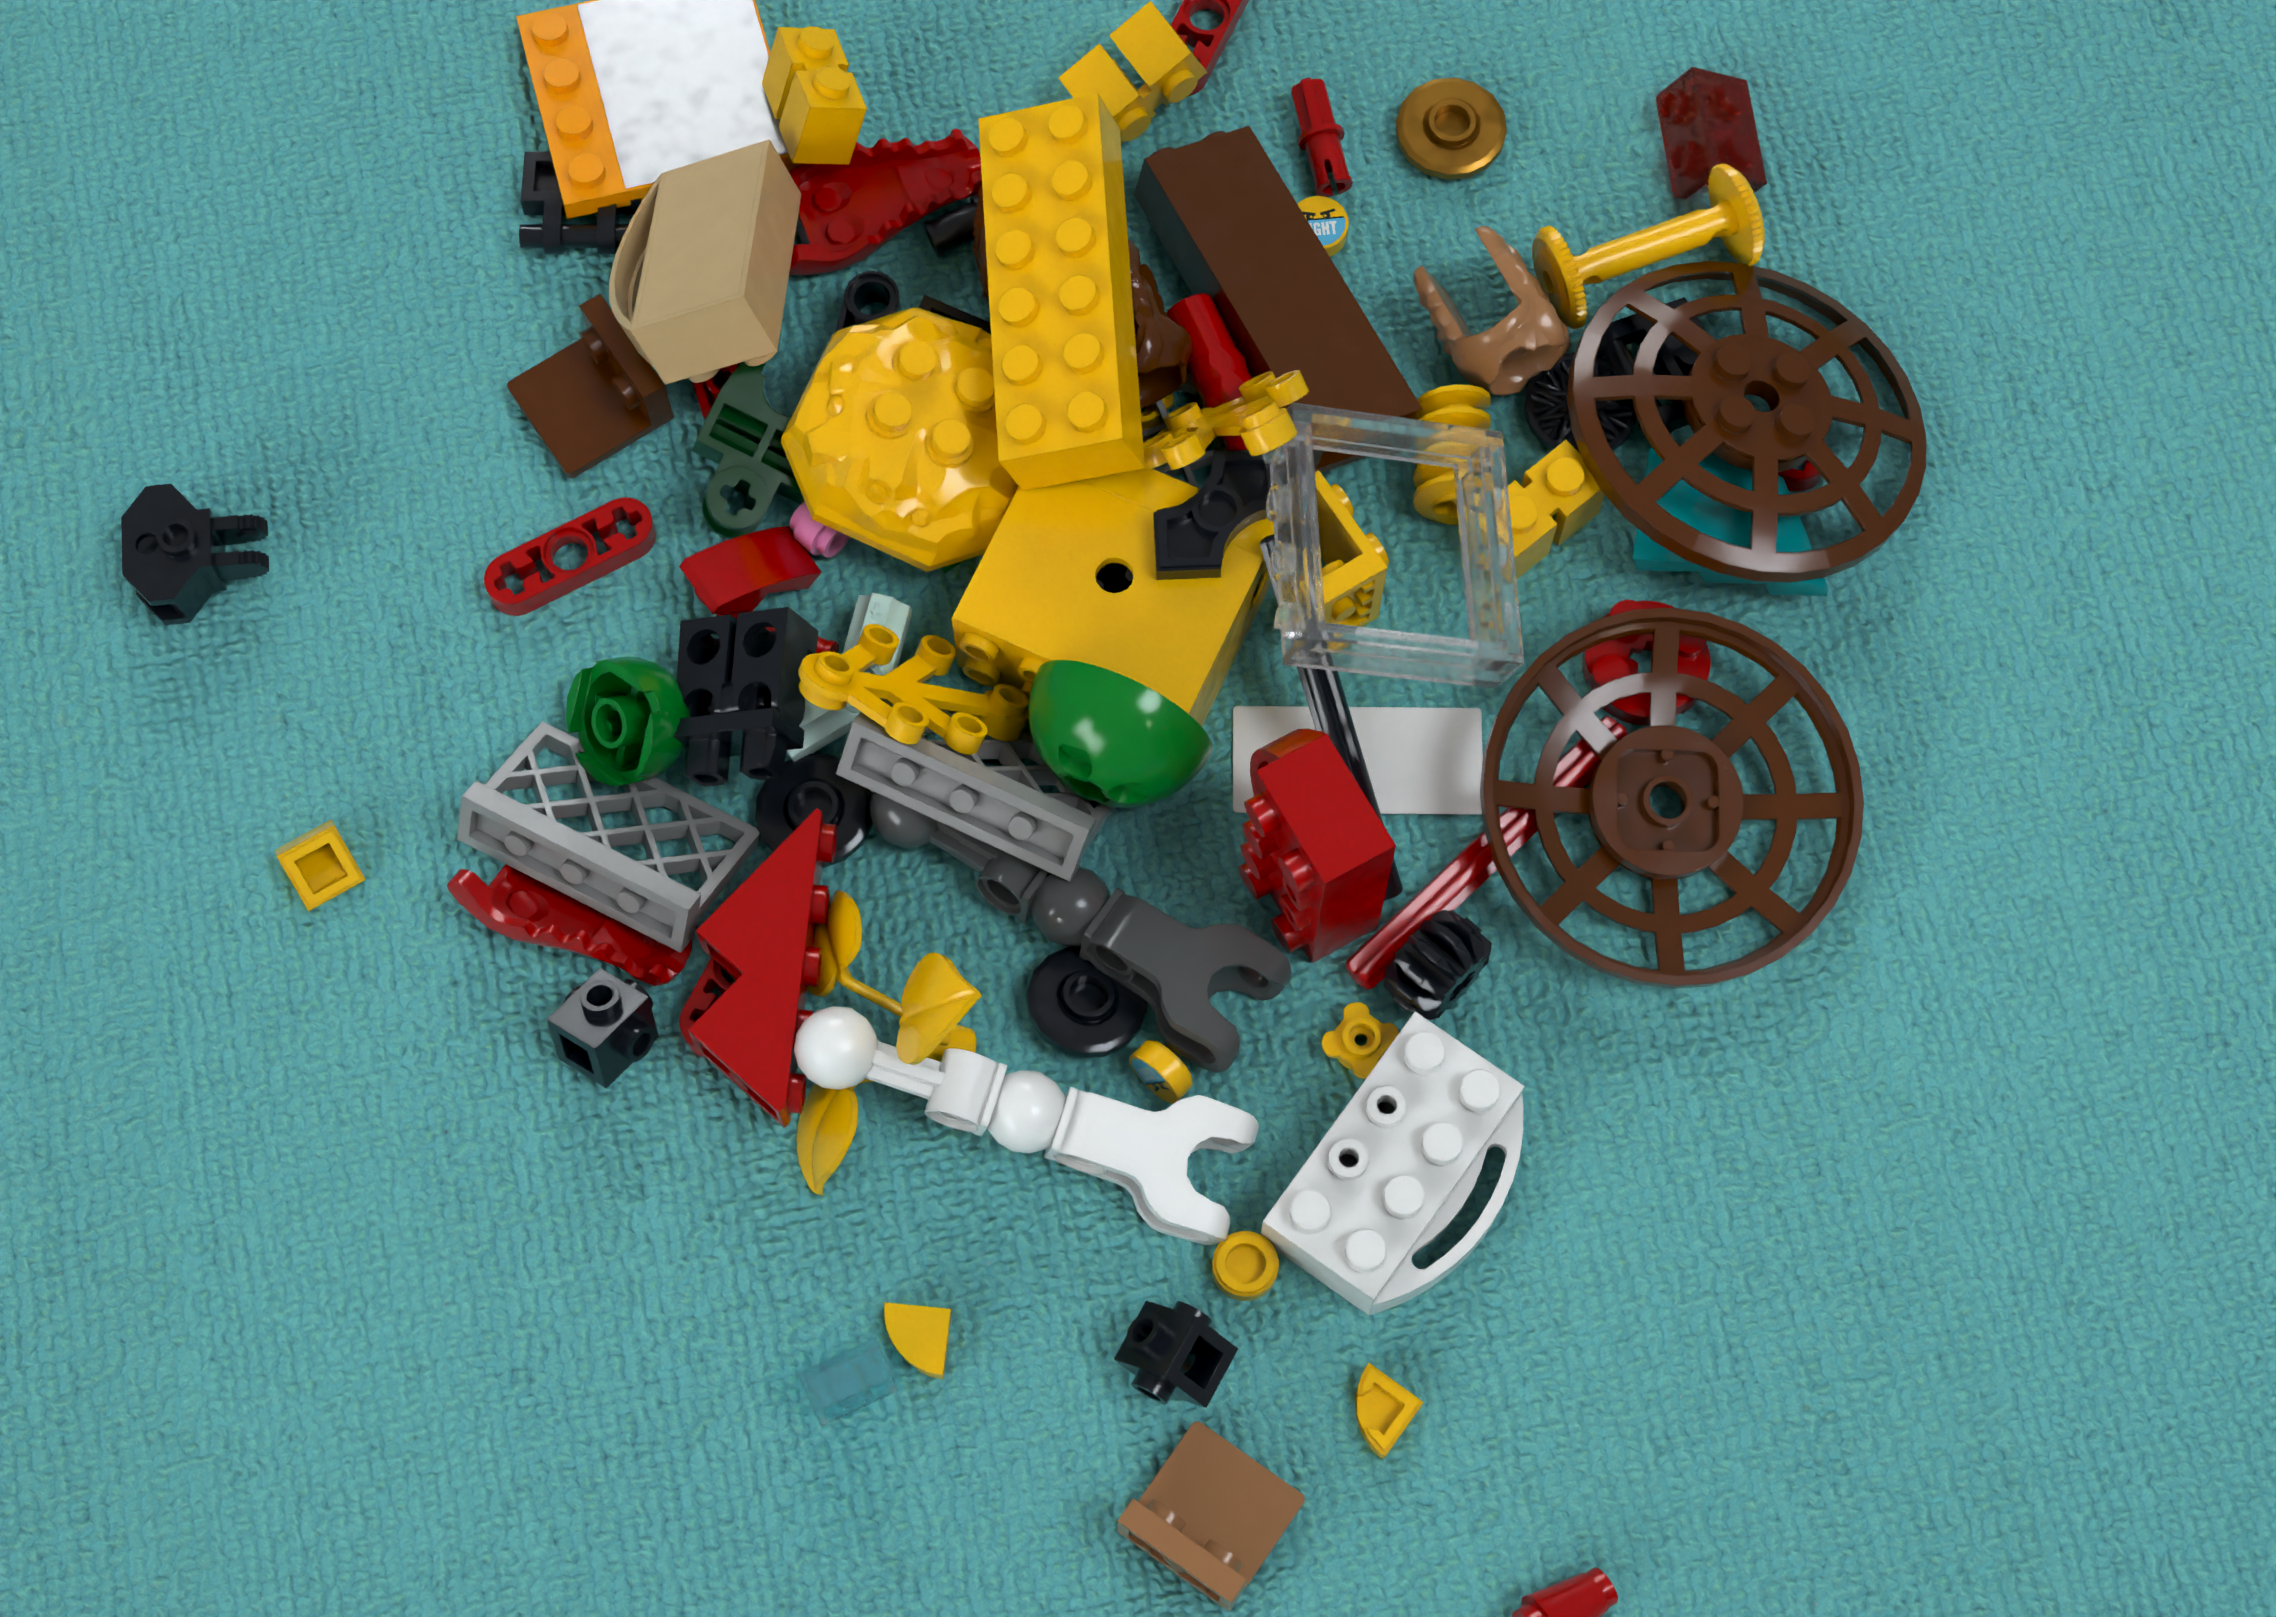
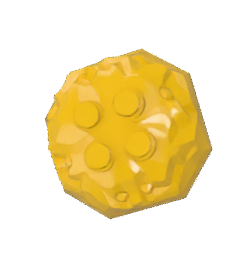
M921 308L905 309L866 323L846 327L832 334L781 438L782 447L812 520L926 572L983 555L1019 487L998 461L991 334L979 327Z

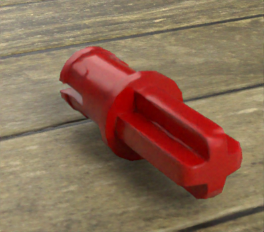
M1310 77L1304 78L1300 83L1294 85L1291 90L1301 130L1297 142L1299 148L1307 153L1315 184V194L1317 196L1332 197L1333 192L1328 173L1333 172L1339 194L1348 191L1353 185L1340 142L1344 138L1345 133L1343 127L1335 122L1324 81L1322 79H1311Z

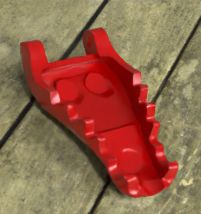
M953 129L950 135L942 140H927L920 145H914L909 138H903L898 142H889L886 138H882L871 148H866L856 142L849 165L802 164L789 171L801 192L796 229L802 241V244L793 246L789 274H820L839 271L870 256L905 228L948 203L966 199L979 192V188L982 186L981 157L978 148L964 136L960 129Z
M506 864L489 885L485 884L475 873L467 869H459L447 884L449 892L458 903L493 931L513 940L566 950L602 960L621 968L634 978L652 986L668 984L683 970L692 951V939L680 953Z

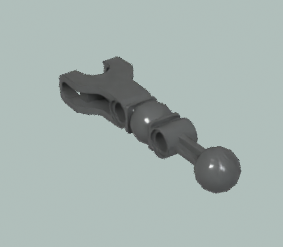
M873 792L870 798L871 819L876 831L888 843L906 849L926 846L932 843L980 872L981 874L975 881L976 888L990 905L1005 914L1016 916L1024 924L1033 917L1037 929L1051 942L1066 947L1081 945L1080 958L1085 961L1088 960L1097 970L1138 994L1151 1005L1155 1013L1156 1029L1164 1045L1203 1069L1215 1073L1229 1069L1239 1055L1240 1037L1236 1027L1211 1005L1209 998L1216 992L1235 990L1261 1001L1269 1000L1280 994L1292 978V971L1287 957L1275 946L1239 924H1215L1206 928H1191L1137 897L1126 895L1119 888H1116L1110 896L1106 883L1090 869L1079 866L1078 871L1069 882L876 792Z

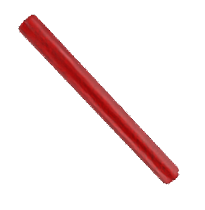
M1610 716L1600 719L1618 740L1627 736V730L1624 726ZM1582 738L1559 758L1553 786L1583 788L1591 780L1600 759ZM1507 808L1499 815L1501 830L1510 857L1538 831L1533 810ZM1484 831L1346 961L1345 967L1356 983L1366 990L1373 989L1385 978L1386 967L1394 960L1395 952L1402 948L1408 936L1413 935L1423 921L1430 920L1439 911H1455L1497 870Z

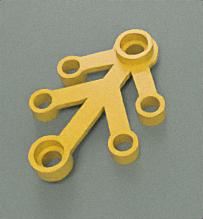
M1300 370L1288 372L1277 378L1273 371L1260 374L1239 387L1242 397L1215 408L1208 407L1200 410L1197 402H1192L1170 412L1163 418L1167 427L1161 430L1158 435L1143 442L1145 468L1147 470L1153 469L1167 462L1171 470L1189 465L1206 453L1205 449L1217 436H1241L1251 456L1267 453L1287 443L1298 432L1287 409L1280 407L1299 400L1309 392Z
M878 624L866 625L856 646L842 655L831 651L809 654L803 658L798 669V675L801 679L799 691L809 702L827 710H841L849 703L884 727L885 731L893 739L905 744L918 743L927 727L941 736L945 743L953 750L962 754L972 755L979 751L986 735L1001 741H1014L1018 739L1029 718L1027 707L1029 700L1027 696L1018 688L1008 684H997L993 690L980 694L923 683L934 675H946L957 654L955 647L949 641L935 635L922 637L914 656L884 676L864 672L873 664H889L899 645L897 635L890 629ZM880 698L887 699L889 702L894 704L893 707L889 706ZM940 709L955 711L958 713H955L952 715V717H950Z

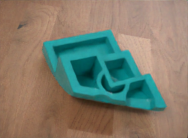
M1649 448L1645 477L1663 462L1653 448ZM1712 454L1699 464L1706 471L1723 481L1752 491V471L1731 465ZM1778 475V494L1789 495L1790 492L1784 478ZM1682 479L1656 502L1672 516L1704 534L1733 545L1750 548L1752 513L1740 511L1716 502L1692 488ZM1799 515L1790 517L1778 516L1776 552L1813 550ZM1638 528L1636 530L1632 560L1637 570L1699 572L1703 582L1765 584L1770 595H1828V585L1825 578L1787 583L1752 581L1720 574L1679 557L1651 540Z

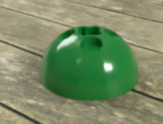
M1071 660L1048 661L1040 665L1037 670L1028 706L1029 725L1035 748L1041 760L1048 766L1060 783L1074 794L1086 800H1094L1106 806L1118 808L1140 807L1153 804L1185 787L1200 772L1212 753V742L1208 734L1194 718L1163 695L1135 680L1102 667Z

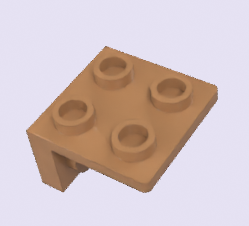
M1196 1421L1192 1423L1138 1501L1134 1498L1131 1500L1117 1520V1532L1230 1612L1303 1506L1305 1497L1298 1490L1203 1423Z

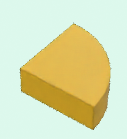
M884 1302L886 1329L898 1353L919 1372L934 1378L944 1379L952 1318L951 1309Z
M1368 1363L1361 1375L1356 1390L1355 1413L1364 1440L1373 1452L1384 1460L1424 1402L1371 1363Z

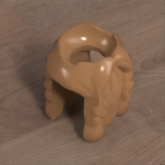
M1481 226L1475 230L1519 302V306L1494 327L1482 333L1472 335L1446 289L1440 286L1437 280L1430 276L1427 269L1422 265L1415 270L1413 281L1419 294L1420 304L1431 314L1430 320L1437 328V338L1443 342V350L1452 356L1453 363H1455L1462 377L1471 385L1484 388L1493 395L1519 394L1533 376L1542 371L1551 370L1563 358L1572 344L1567 326L1559 319L1556 309L1550 303L1549 293L1542 289L1540 280L1528 272L1527 266L1519 252L1506 244L1504 238L1488 226Z

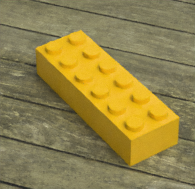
M1098 93L978 118L998 461L1023 491L1144 469L1145 461L1120 128Z

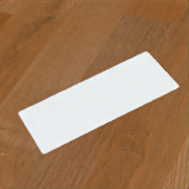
M1235 706L1233 708L1234 812L1247 813L1244 802L1254 797L1250 777L1252 754L1257 749L1294 730H1315L1309 707ZM1349 707L1381 814H1482L1480 800L1483 762L1482 714L1479 708Z

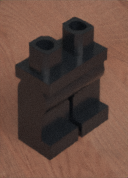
M783 607L738 613L737 619L729 614L681 621L677 683L683 697V702L689 709V717L680 718L674 738L680 741L683 747L686 748V776L697 784L705 787L725 785V782L728 781L730 756L741 755L739 771L749 778L758 780L780 779L782 777L786 751L803 748L805 730L799 726L803 721L805 713V698L799 691L801 679L798 675V669L805 656L816 653L819 631L791 608ZM765 627H774L776 631L770 632ZM710 634H717L719 638L715 639Z

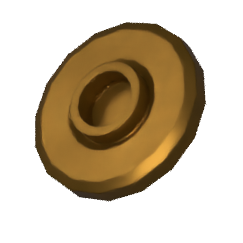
M1456 77L1433 79L1416 87L1402 102L1395 125L1398 146L1408 162L1426 175L1445 180L1470 178L1488 169L1501 154L1507 133L1504 111L1494 95L1475 82Z

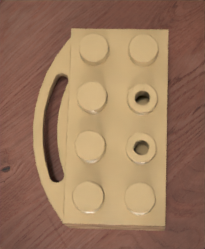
M770 139L661 173L640 203L621 239L610 274L609 301L611 309L637 352L655 368L665 385L687 378L695 383L704 382L716 375L720 368L745 362L748 366H758L770 360L778 351L801 192Z

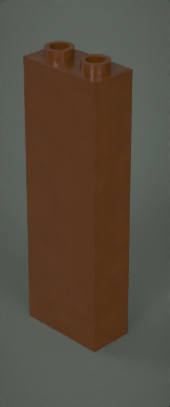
M1250 126L1227 133L1225 131H1217L1209 134L1201 141L1175 149L1172 147L1162 148L1149 157L1144 158L1134 196L1193 295L1209 294L1212 297L1236 348L1245 358L1249 374L1252 378L1269 371H1273L1276 378L1294 370H1300L1309 392L1299 400L1280 407L1287 409L1298 432L1293 439L1284 445L1287 455L1302 480L1317 470L1323 473L1407 443L1420 416L1422 407Z

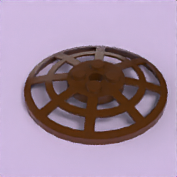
M1702 261L1676 264L1647 273L1620 288L1598 309L1578 342L1569 369L1567 403L1572 433L1583 462L1600 490L1629 522L1651 540L1679 557L1717 573L1752 581L1791 583L1824 578L1849 569L1877 552L1905 521L1919 495L1926 469V432L1921 408L1907 375L1890 349L1865 322L1837 300L1805 282L1777 271L1748 266L1743 263ZM1711 279L1732 281L1736 295L1726 294L1703 297L1673 309L1645 291L1674 282ZM1759 286L1802 302L1829 318L1837 327L1829 331L1822 324L1796 309L1772 300L1763 299ZM1627 307L1655 324L1638 348L1632 367V375L1594 377L1595 358L1602 337L1618 312ZM1739 311L1743 334L1731 335L1716 340L1691 320L1714 312ZM1766 315L1788 322L1810 334L1816 340L1801 351H1797L1779 340L1770 338ZM1670 335L1674 336L1698 355L1687 376L1653 375V367L1658 351ZM1859 344L1876 362L1893 388L1905 418L1879 408L1878 398L1869 376L1849 348ZM1836 358L1853 381L1861 403L1831 396L1826 381L1818 369ZM1752 394L1761 397L1767 402L1771 411L1762 412L1756 410L1744 395ZM1633 399L1634 411L1641 429L1656 454L1663 460L1640 483L1637 484L1624 470L1608 444L1597 415L1595 401ZM1655 399L1682 400L1685 417L1694 435L1681 446L1673 440L1662 422ZM1832 420L1863 427V438L1859 452L1848 469L1823 441L1830 429ZM1881 433L1911 445L1910 465L1906 481L1893 505L1882 517L1860 486L1877 458L1881 443ZM1713 453L1731 465L1752 471V491L1723 481L1706 471L1699 464ZM1807 460L1828 483L1809 492L1789 495L1778 494V472L1793 469ZM1682 479L1692 488L1716 502L1740 511L1752 513L1750 548L1733 545L1704 534L1672 516L1656 502ZM1839 501L1843 502L1863 531L1852 539L1823 549L1802 552H1776L1778 516L1790 517L1811 514L1831 507Z
M1679 608L1636 609L1600 618L1564 636L1538 656L1511 688L1492 724L1483 754L1480 782L1483 829L1494 865L1513 900L1534 926L1565 953L1601 973L1640 985L1671 989L1713 986L1746 977L1784 957L1810 936L1835 906L1852 873L1862 836L1864 797L1860 766L1849 731L1830 696L1807 668L1776 642L1744 624L1708 612ZM1653 634L1651 672L1637 673L1614 679L1590 691L1583 698L1580 697L1558 669L1573 656L1600 643L1630 635ZM1679 635L1698 637L1728 647L1759 664L1775 679L1749 704H1746L1737 695L1713 682L1692 675L1677 673ZM1539 686L1563 717L1554 726L1542 748L1535 771L1534 784L1499 780L1500 760L1509 731L1525 701ZM1650 693L1649 727L1634 731L1621 740H1618L1595 714L1599 709L1619 699ZM1676 695H1684L1705 702L1723 712L1732 720L1712 740L1690 729L1675 726ZM1793 696L1807 712L1824 743L1834 775L1836 793H1796L1795 779L1787 755L1775 733L1766 724ZM1574 732L1583 739L1600 759L1592 774L1588 789L1553 786L1560 755ZM1749 739L1755 743L1767 764L1775 794H1743L1739 776L1729 758ZM1667 787L1678 795L1681 802V811L1678 817L1667 819L1653 811L1649 800L1653 788ZM1499 807L1534 811L1535 824L1542 847L1555 872L1564 882L1541 906L1527 891L1510 859L1500 826ZM1553 812L1589 815L1591 827L1601 847L1579 869L1572 863L1561 843ZM1836 819L1835 841L1826 872L1812 899L1799 913L1769 888L1778 879L1789 858L1796 834L1797 820ZM1742 820H1775V830L1769 851L1759 870L1753 875L1727 850L1735 840ZM1619 865L1637 875L1651 878L1653 914L1623 906L1601 893L1596 887ZM1706 868L1735 893L1730 899L1710 909L1692 914L1680 915L1678 879L1692 876ZM1583 901L1592 910L1617 924L1641 932L1654 933L1658 969L1637 967L1604 956L1574 939L1559 924ZM1750 907L1781 932L1766 945L1737 960L1705 969L1685 970L1681 934L1695 933L1717 927L1741 915Z

